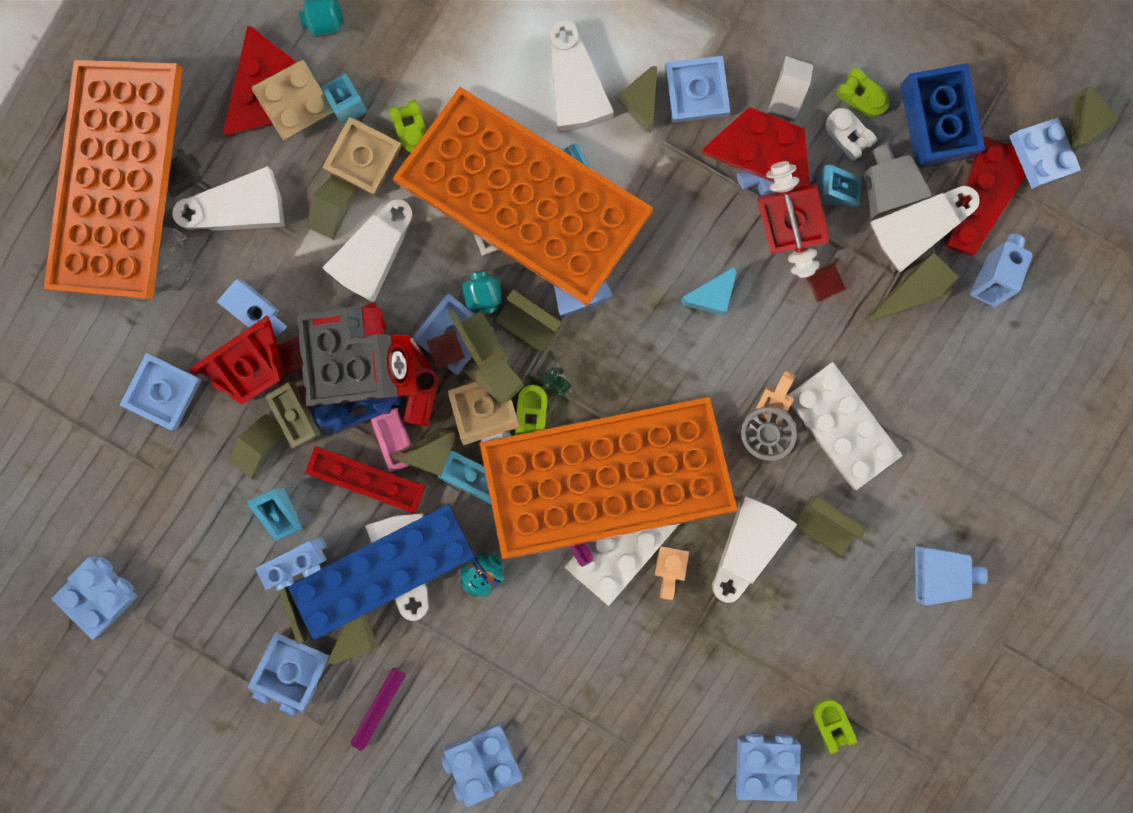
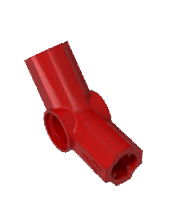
M411 337L417 395H409L403 421L421 426H429L439 379L437 373L433 370L413 337ZM424 372L430 373L434 378L433 385L427 389L421 388L417 384V377Z

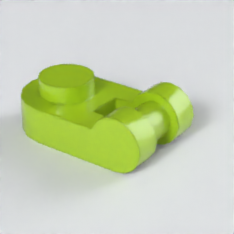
M853 68L847 75V82L840 85L836 91V95L841 100L869 118L881 116L890 105L888 93L867 78L866 74L857 68ZM857 87L864 91L861 97L855 94Z
M416 99L408 101L406 106L400 108L394 106L388 109L400 142L409 154L427 132ZM413 116L415 123L404 127L402 119Z
M529 385L519 393L517 419L520 427L515 429V435L545 430L547 395L541 387ZM526 414L537 415V424L525 423Z
M830 698L818 701L814 706L813 716L829 754L832 755L839 752L838 748L847 744L849 747L857 744L856 736L842 706ZM841 728L842 733L833 737L831 731Z

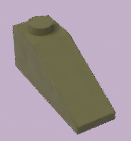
M932 253L925 257L865 319L868 322H872L938 298L944 300L955 289L952 284L959 277L935 253Z

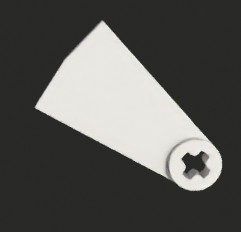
M558 21L551 27L549 34L558 132L587 128L612 119L614 111L580 38L577 27L569 21ZM565 30L567 35H572L568 37V43H563L562 39H556L560 36V31Z
M268 166L190 198L182 199L175 204L172 212L174 221L179 226L188 230L210 229L218 231L285 227L282 198L274 173ZM188 207L196 211V214L191 216V221L182 217V214L187 213L186 208Z
M961 186L870 222V226L882 251L900 273L978 208L979 195L973 188ZM962 194L963 197L969 195L971 197V201L968 203L970 208L965 209L963 206L958 208L955 204L959 200L957 195Z
M399 199L390 201L376 216L373 214L322 268L344 287L371 302L375 301L403 239L413 222L414 213L410 205ZM401 208H404L403 214L406 216L403 221L398 219L394 222L392 211L394 209L399 211Z
M742 496L715 579L712 583L714 595L726 603L739 599L750 583L753 584L797 524L776 509L749 497ZM731 579L735 590L733 593L727 592L726 595H723V588L720 587L722 581L727 583Z
M426 513L394 516L365 525L373 543L426 516ZM428 582L395 598L399 612L405 619L416 621L427 613L429 609ZM411 597H414L416 602L421 601L422 606L417 609V613H413L412 609L406 608V604L410 603Z

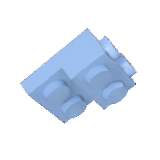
M323 537L308 541L255 568L265 590L275 586L276 590L280 591L294 583L292 577L302 573L305 578L321 570L319 564L327 560L322 551L327 548Z
M98 556L87 558L67 578L68 582L51 598L92 640L97 639L138 597L133 592V585L125 578H119L112 571V564L105 558Z
M275 632L248 685L249 691L253 692L251 698L265 705H268L270 700L281 705L280 711L293 717L296 716L297 712L304 715L330 656L304 644H297L295 640Z
M500 723L447 745L444 750L445 756L441 757L445 772L447 774L453 773L456 784L453 785L455 796L458 802L464 800L466 807L493 797L495 792L516 784L523 779Z
M747 733L746 737H737V799L797 801V775H800L801 744L796 739H793L792 735L776 734L775 738H764L762 734Z

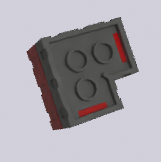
M345 307L296 315L300 333V353L303 359L304 387H306L307 394L305 396L306 406L417 395L410 335H384L381 321L383 319L382 309Z

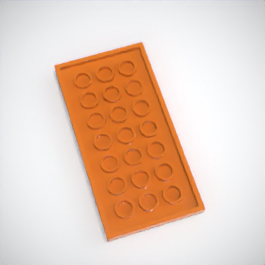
M74 60L45 274V290L153 300L183 67L177 63Z
M462 87L458 88L393 177L396 184L587 307L654 211L652 206Z
M710 397L480 442L502 560L738 511Z

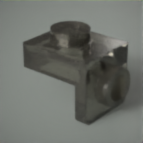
M181 148L176 151L178 156L171 160L167 190L173 198L203 179L198 171L202 168L198 160L192 153L186 155Z

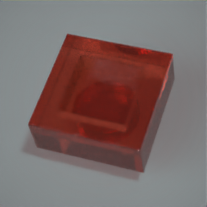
M834 263L806 277L817 302L846 290Z
M454 330L427 341L437 369L466 359Z

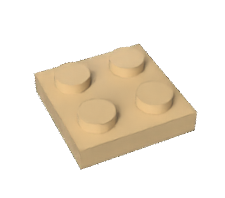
M304 60L252 87V91L283 141L334 113Z
M349 117L322 168L330 174L376 197L402 148V144Z
M476 382L448 391L463 445L520 427L512 399L502 405Z

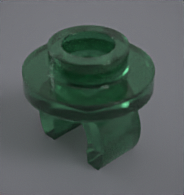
M551 367L540 378L543 381L540 387L543 390L550 387L558 396L564 395L571 388V384L561 377L564 372L562 367L557 369Z

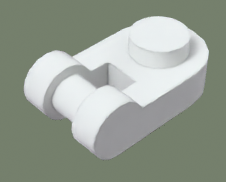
M838 108L832 111L826 119L825 127L827 133L853 161L862 155V150L866 147H872L877 142L875 134L867 129L849 109ZM852 133L858 138L855 142H851L848 138Z

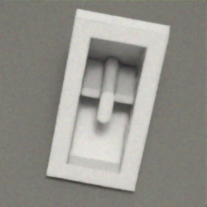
M785 57L768 112L795 121L811 83L812 64Z

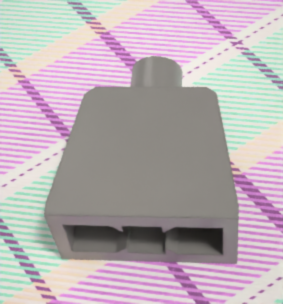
M890 144L873 150L877 165L870 167L864 174L871 219L907 208L932 197L912 156L906 155L895 159Z

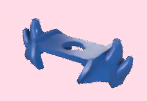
M401 397L350 402L343 405H319L311 409V415L317 427H321L325 434L331 436L333 434L332 430L338 434L342 429L383 413L389 414L393 404L401 408L403 402ZM360 405L367 406L363 414L350 415L356 407Z

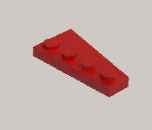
M985 136L983 137L985 150L974 157L965 186L973 188L978 193V208L949 232L944 246L969 256L976 254L1026 176L1014 146ZM961 195L958 208L961 206L965 209L970 208L968 203L971 201V197L969 195L967 197Z

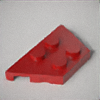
M247 26L223 134L227 137L236 136L235 134L247 130L257 131L264 129L268 125H273L252 91V87L297 63L251 26Z
M752 107L746 109L710 141L701 153L704 156L773 183L774 178L766 176L767 172L771 170V166L778 162L788 161L789 164L796 165V170L791 173L792 177H797L800 180L794 188L810 185L805 128Z
M267 315L189 368L190 372L194 375L202 373L213 380L211 383L213 387L226 392L240 404L249 401L286 376L272 324Z

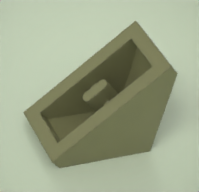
M651 66L620 93L619 98L621 105L645 132H651L653 128L657 80L656 66Z
M1088 86L1075 95L1069 143L1073 152L1086 145L1118 121L1094 87Z
M332 175L313 194L307 228L334 240L359 188Z
M473 359L463 369L470 378L502 405L524 387L523 382L504 359L483 371L480 370Z
M264 414L238 437L228 461L250 478H253L285 437L282 428Z
M441 429L392 453L393 459L441 476L452 448L455 434L453 431Z
M366 614L344 625L327 663L334 665L369 652L378 646Z

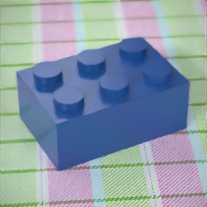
M968 63L910 73L905 78L900 87L915 164L918 168L973 159L985 150Z

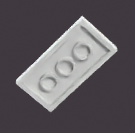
M833 362L826 365L787 394L794 398L791 404L793 410L853 490H858L903 456Z
M679 524L586 543L594 560L590 564L581 567L575 556H573L564 568L609 606Z

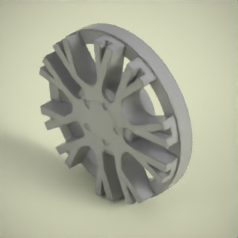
M766 406L753 410L746 417L741 428V438L744 446L753 456L762 460L773 461L781 459L791 452L797 439V427L786 411L775 406ZM767 412L768 420L763 421L759 414ZM773 413L778 414L776 422L771 421ZM753 418L756 422L760 424V426H757L750 420ZM784 418L788 425L780 426L779 421ZM747 428L754 429L757 434L747 436L746 430ZM782 431H791L792 434H782ZM758 439L759 443L752 447L750 443ZM785 439L789 441L790 444L787 448H785L779 442V440ZM775 444H776L777 449H778V451H779L778 454H775V451H774V448H773V445H775ZM761 445L769 447L768 454L758 452Z

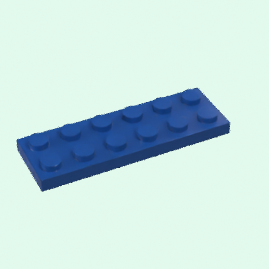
M447 504L329 564L321 570L294 582L288 588L312 639L315 640L474 559L475 554L450 504Z

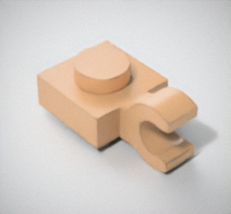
M785 371L776 389L767 386L756 409L775 406L788 412L794 398L786 394L796 375ZM767 412L759 414L761 418L768 420ZM773 413L771 421L776 422L778 414ZM782 418V419L779 421V425H780V426H781V424H782L784 418Z
M659 547L655 576L663 577L660 590L661 598L673 600L676 579L685 581L689 551Z

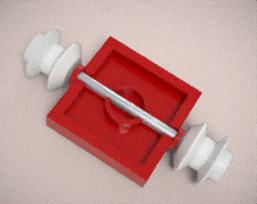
M782 161L772 165L771 170L766 174L768 178H774V183L770 185V190L775 191V193L758 196L757 202L771 254L795 250L788 257L789 262L795 263V266L791 268V273L801 278L809 277L820 267V263L812 259L817 255V251L808 247L829 243L830 235L818 184L794 188L800 181L799 178L792 177L791 174L796 170V165L789 164L788 161Z

